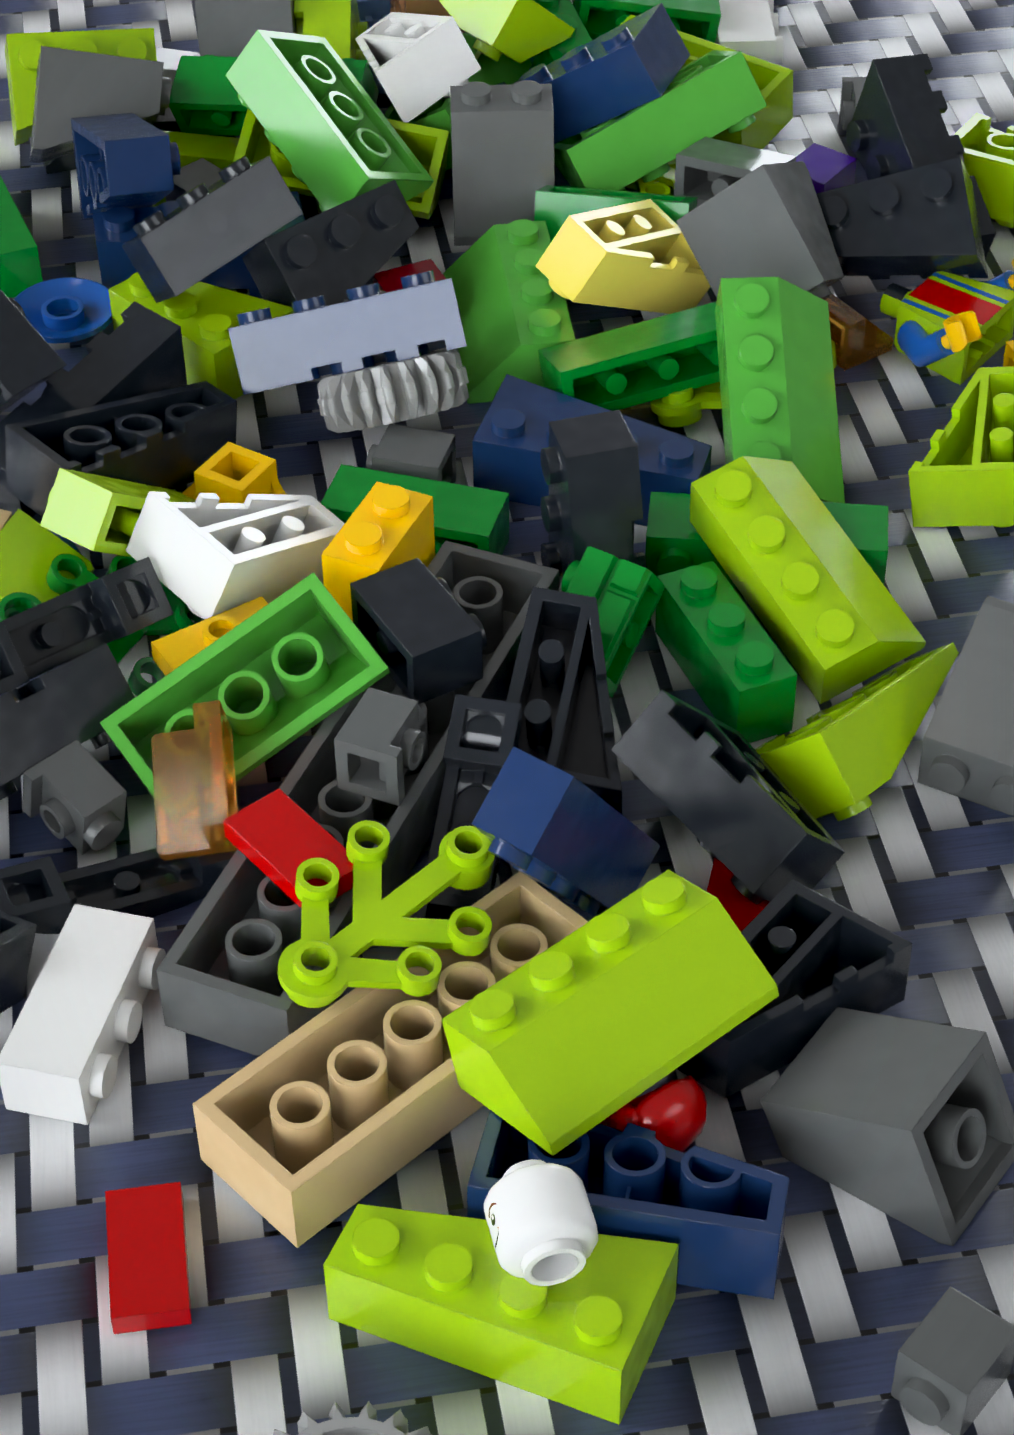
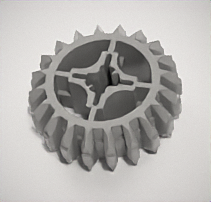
M445 349L433 351L420 357L388 363L381 362L365 369L323 377L317 384L319 394L317 401L320 414L324 416L327 429L336 433L350 432L415 419L458 407L469 398L466 384L469 383L466 367L462 366L460 353Z

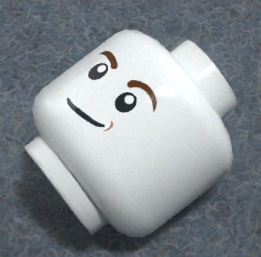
M537 1159L519 1162L511 1166L504 1173L503 1177L491 1187L484 1201L485 1217L500 1266L512 1276L524 1278L532 1285L551 1286L573 1278L584 1268L586 1259L590 1257L598 1242L597 1224L583 1181L572 1169L566 1166L546 1163Z

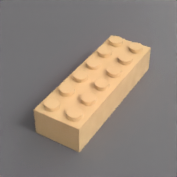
M519 871L471 905L485 911L492 921L489 944L484 952L476 956H463L452 949H432L439 955L442 968L439 984L431 994L417 997L406 994L400 989L356 987L193 1103L201 1160L296 1248L304 1244L484 1106L458 1085L442 1018L529 962L536 955L544 952L588 923L586 919L527 875ZM471 927L459 929L460 932L469 936L480 934ZM419 966L407 969L410 973L417 976L429 974L428 970Z

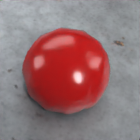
M689 1075L683 1079L672 1080L662 1087L631 1100L600 1122V1124L624 1131L627 1124L632 1123L656 1131V1139L662 1145L683 1152L703 1131L706 1122L707 1100L701 1086Z

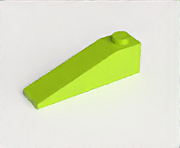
M952 642L903 662L853 691L852 697L807 718V725L795 730L786 737L784 734L776 736L755 750L815 819L833 813L837 821H842L866 810L873 804L869 794L891 779L959 653L954 643Z

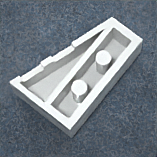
M391 12L355 38L401 120L406 123L442 97L450 98V86H463L469 82V77L481 69L452 16Z
M149 491L125 551L136 561L149 557L159 581L185 602L193 614L205 620L261 596L269 604L313 572L324 585L321 554L345 523L311 495L248 494L244 503H218L220 498L216 493H199L195 502H169L170 497L166 492Z

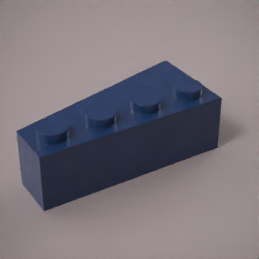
M660 3L585 45H580L570 50L561 58L548 65L540 64L533 67L516 82L531 80L540 84H552L554 144L661 97L690 56V53L666 9ZM502 82V83H499V84H497V85H507V84H506L505 82Z
M491 1110L489 1111L467 1185L468 1218L486 1220L484 1201L488 1192L511 1166L531 1159L566 1166L572 1169L583 1181L597 1224L598 1234L679 1244L676 1284L774 1300L784 1237L789 1177L696 1145L685 1153L662 1145L656 1139V1131L632 1123H628L624 1131L599 1123L552 1156Z

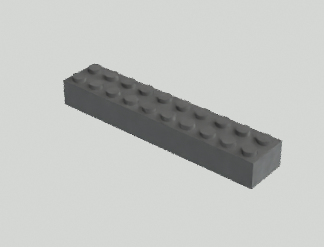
M445 541L427 568L436 578H443L449 585L453 597L467 614H475L482 623L487 637V647L482 650L483 679L418 704L425 716L419 730L424 731L426 734V745L418 767L415 770L408 769L404 775L405 798L400 806L346 791L337 786L334 738L367 689L324 720L279 788L345 848L348 832L357 822L371 820L387 828L390 834L388 857L382 864V899L405 882L433 835L447 766L443 755L455 695L459 694L501 701L507 700L532 588L534 586L559 591V570ZM389 674L370 686V688L407 697ZM370 841L358 843L364 848L378 847L377 844ZM238 849L156 969L165 1026L260 1056L324 1011L330 1004L321 1008L300 1006L292 1001L281 987L277 973L279 958L288 945L301 939V908ZM353 888L338 896L329 904L330 939L352 923ZM306 966L307 969L312 971L324 969L319 966Z

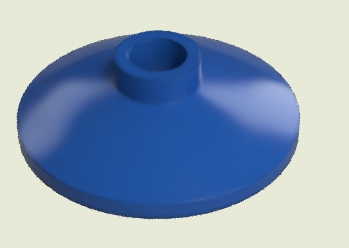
M67 277L42 281L26 288L14 298L22 307L26 319L47 343H70L83 340L101 332L113 321L108 288L88 279Z

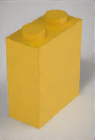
M377 481L322 552L324 586L352 622L350 583L415 558H419L428 567L435 557L433 496Z

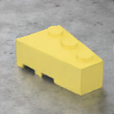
M651 199L569 215L536 264V267L549 279L548 283L552 290L574 303L672 314L696 307L711 287L679 226Z

